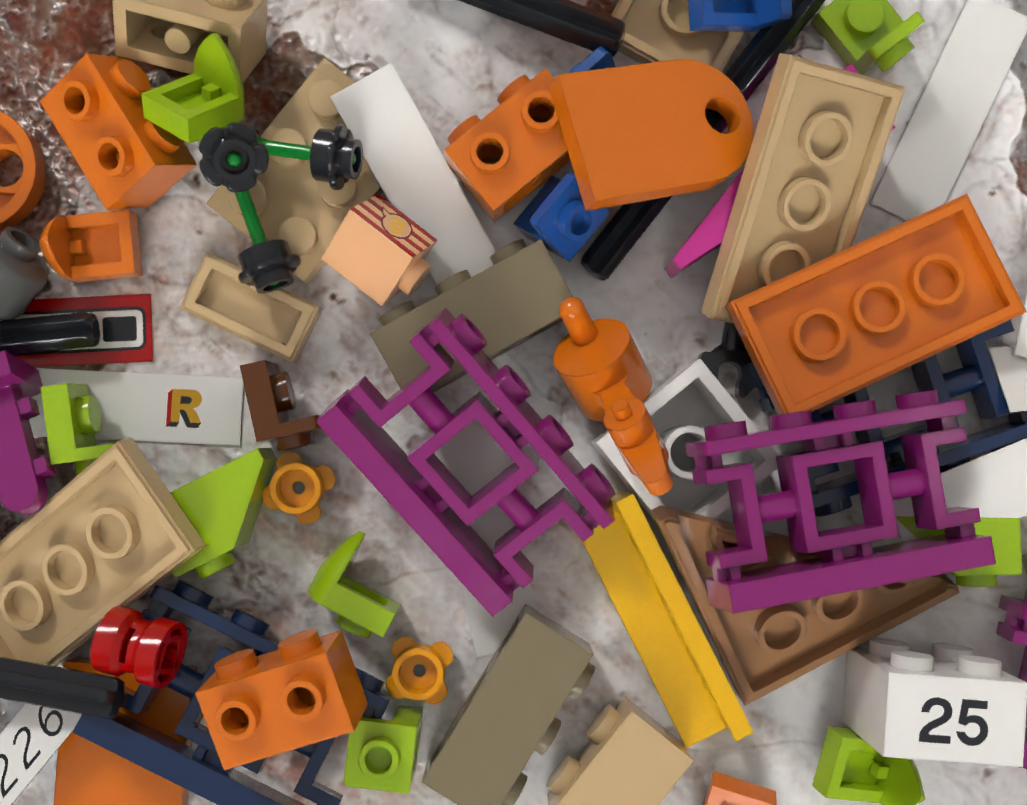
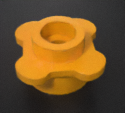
M285 452L278 457L276 461L278 470L272 476L270 485L265 487L262 492L263 502L270 510L280 509L283 512L295 514L300 523L311 524L321 517L322 509L320 503L326 490L334 487L336 483L335 473L327 465L316 467L304 462L298 452ZM298 481L302 482L305 486V490L301 494L296 493L293 488L294 484Z
M401 636L395 640L391 647V653L395 658L392 674L385 683L387 692L395 699L406 697L410 700H425L431 705L442 702L448 693L444 677L446 667L453 660L451 647L443 641H437L432 645L416 643L411 636ZM418 664L423 665L426 669L425 674L421 676L414 673V666Z

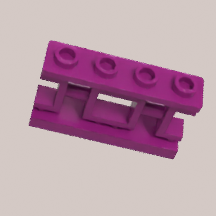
M444 308L426 326L418 330L409 341L429 364L425 369L388 400L364 376L350 390L347 389L335 399L317 419L316 423L493 617L513 601V591L519 586L524 588L533 581L534 565L520 550L561 518L569 524L584 542L594 534V528L598 525L605 529L615 521L611 498L616 493L604 474L594 464L591 463L584 468L569 451L574 444L561 424L551 415L541 419L529 405L526 399L531 396V393L518 374L508 365L498 369L482 349L488 344L476 325L464 314H460L455 319ZM440 342L499 408L498 411L481 391L453 413L434 394L429 387L451 370L454 363L451 356L439 344ZM409 404L432 431L414 444L407 456L382 426ZM477 419L514 463L471 496L434 452ZM528 443L583 505L582 507L565 488H562L537 509L521 493L517 487L539 470V458L527 445ZM497 504L515 526L495 541L493 552L470 524Z
M936 389L895 396L897 409L880 412L876 411L875 400H867L832 406L834 419L813 422L811 410L769 416L771 428L769 430L747 433L745 420L704 427L706 440L685 443L687 457H694L696 470H692L694 484L705 485L727 481L737 547L705 552L707 566L712 567L713 577L705 578L710 606L735 614L996 564L992 537L976 535L974 523L981 522L979 508L953 507L946 509L936 446L967 440L965 427H957L955 415L967 413L965 399L939 402L938 390ZM926 420L927 431L900 435L906 470L888 473L883 441L854 443L852 432ZM801 441L803 452L776 456L781 492L757 496L752 463L723 465L721 456L724 453ZM854 460L864 524L818 532L807 468ZM911 497L916 528L944 529L945 531L943 535L877 547L871 546V542L899 537L893 500ZM786 519L791 551L802 553L820 551V557L740 571V566L768 561L762 523Z

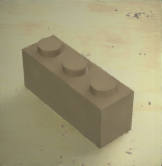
M523 239L514 241L491 255L490 259L493 266L473 277H471L468 270L458 272L435 286L434 289L438 296L417 308L412 301H407L379 317L383 327L370 333L400 389L429 365L409 343L410 339L444 308L455 319L460 314H464L476 325L488 344L482 350L491 360L563 321L559 314V306L563 300L573 297L541 239L529 246H526ZM442 342L439 344L451 356L454 363L451 370L429 387L433 392L468 374Z
M525 604L426 763L422 783L457 805H514L526 784L528 776L522 773V770L534 751L543 755L548 750L561 726V720L555 716L568 696L575 700L581 696L593 676L595 666L589 663L593 656L589 643Z

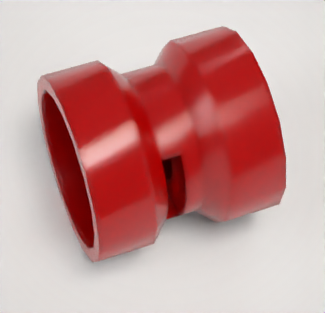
M124 606L113 607L105 614L94 634L90 650L91 665L94 670L104 674L119 677L125 673L134 674L136 681L140 684L157 689L167 687L177 674L185 655L187 646L186 626L182 622L165 617L157 618L154 621L145 620L143 613L138 610Z

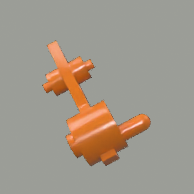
M576 297L566 298L559 306V314L569 333L559 342L554 351L553 363L581 414L590 420L604 422L629 471L639 478L651 495L660 496L667 493L673 486V480L667 463L669 453L643 403L650 393L652 377L629 329L623 322L616 319L603 318L592 320L580 299Z

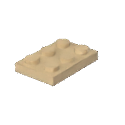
M324 58L260 138L311 146L318 129L334 130L339 124L346 126L330 96L355 82ZM269 155L266 172L262 175L259 174L256 178V185L249 189L267 241L281 239L288 242L292 255H297L301 259V264L293 274L307 285L326 264L321 258L348 211L377 194L381 195L384 192L364 156L359 177L357 179H349L347 183H344V187L341 190H333L328 182L314 180L311 174L310 161ZM221 185L206 204L251 239L235 193L228 191L226 186Z

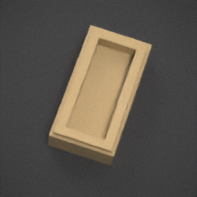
M206 252L179 309L297 364L323 308L285 289L259 294L255 286L240 283L238 275L242 272L241 268Z

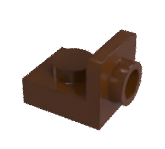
M267 360L240 365L256 442L276 441L278 452L315 444L313 432L323 430L316 423L321 415L293 421L289 420L288 410L296 408L294 389L289 374L287 372L279 373L277 364Z

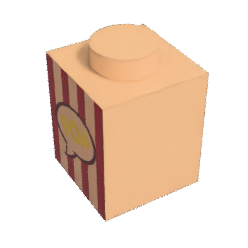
M377 194L348 211L321 260L383 306L402 291L410 296L418 289L432 268V265L425 259L438 240Z

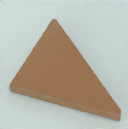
M661 505L651 510L732 685L744 705L763 697L869 641V639L877 637L960 593L958 586L945 574L732 614L709 604L705 578L713 577L712 567L707 566L705 552L737 547L734 523ZM763 530L768 561L740 566V571L820 557V551L814 553L791 551L789 536Z

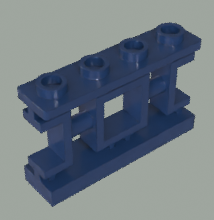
M1011 320L955 345L962 364L961 368L942 374L936 354L911 366L919 392L937 389L939 402L951 401L950 398L971 391L980 419H996L1007 415L1009 422L966 435V441L937 445L936 450L940 473L971 461V456L989 450L994 452L1027 438V411H1009L985 343L986 340L1015 331ZM753 362L746 364L754 388L758 387L761 396L759 403L762 412L775 410ZM866 387L843 397L845 404L867 401L870 398ZM817 409L811 412L813 422L834 419L833 410L820 413V410ZM955 415L957 427H960L957 416ZM925 424L885 438L882 437L880 428L856 431L855 435L858 442L883 441L885 455L890 454L891 461L886 462L888 473L906 470L900 435L927 431V426ZM831 463L807 468L815 517L835 514L853 506L850 497L859 494L856 472L816 485L814 479L840 471L838 464Z
M181 580L178 581L174 590L156 585L149 596L153 598L149 607L142 612L145 620L154 621L160 617L170 619L169 617L173 609L249 646V649L254 650L256 656L278 650L277 645L279 643L265 636L271 625L237 608L230 619L208 608L214 598L213 596ZM186 627L188 638L192 629ZM220 646L205 675L181 663L174 679L167 685L168 688L192 699L174 733L198 744L196 750L119 711L112 719L81 715L72 731L217 805H305L234 768L224 770L208 727L200 724L203 713L195 692L215 672L214 664L217 661L236 652L225 646ZM356 668L368 701V706L362 717L381 719L391 700L380 693L385 682ZM140 684L137 690L134 691L124 686V693L128 695V701L124 708L136 714L147 713L160 689ZM336 737L294 749V751L310 758L293 792L317 805H339L343 797L342 794L315 781ZM269 757L241 766L258 774L263 770Z

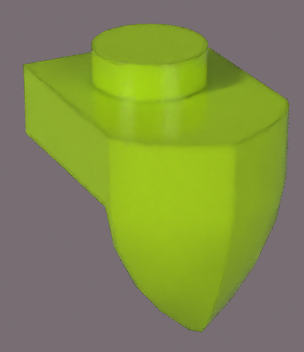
M218 33L210 34L198 47L192 74L141 93L144 118L189 144L201 141L204 134L213 127H226L231 122L238 123L245 118V95L242 77L237 63Z
M359 531L345 540L327 557L319 567L307 591L318 604L338 614L335 622L345 630L363 638H369L372 632L384 637L401 604L346 576L366 535Z
M828 726L812 786L825 798L879 803L882 805H918L925 800L921 777L913 759L883 757L850 728Z

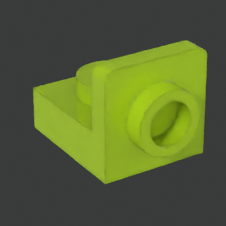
M834 0L818 12L812 20L814 26L846 66L853 64L861 75L875 65L884 73L915 48L909 37L925 22L918 11L903 21L887 0Z
M65 383L41 387L51 465L74 462L76 474H80L115 444L96 446L95 433L100 431L102 423L98 400L94 395L89 394L88 384Z
M398 705L392 721L362 717L355 731L349 733L344 784L353 788L409 794L416 772L423 708Z

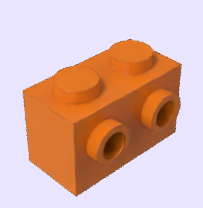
M86 53L40 100V103L106 210L148 208L197 164L185 146L184 140L177 138L175 135L144 118L141 93L151 90V83L145 72L129 58Z
M546 68L531 80L526 75L514 80L498 96L497 101L500 104L481 120L477 115L469 117L458 125L448 137L450 145L444 149V153L451 171L494 223L571 162L549 86L554 81V77ZM487 161L497 162L494 164H485V162Z
M316 629L302 631L282 640L277 645L278 650L256 656L253 649H245L230 654L214 664L215 672L195 692L224 770L355 731L368 706V701L342 630L320 637Z

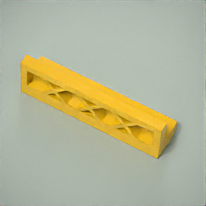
M626 490L616 494L611 498L615 521L605 529L598 525L594 528L592 536L584 542L582 539L581 541L683 744L688 748L725 728L736 742L754 733L634 494Z

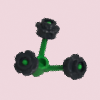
M231 122L222 128L213 127L202 137L199 144V151L202 153V159L199 162L201 173L211 185L216 187L223 185L226 186L228 191L235 193L253 243L252 247L247 248L238 255L242 272L238 275L240 283L255 286L259 294L274 292L294 282L292 273L301 264L300 257L292 255L286 240L267 241L249 189L256 185L257 176L266 172L269 155L310 161L311 174L314 180L328 182L333 190H341L344 187V183H347L349 179H357L363 165L362 142L354 139L351 130L345 125L339 124L334 130L318 129L311 146L257 137V133L251 127L237 122Z

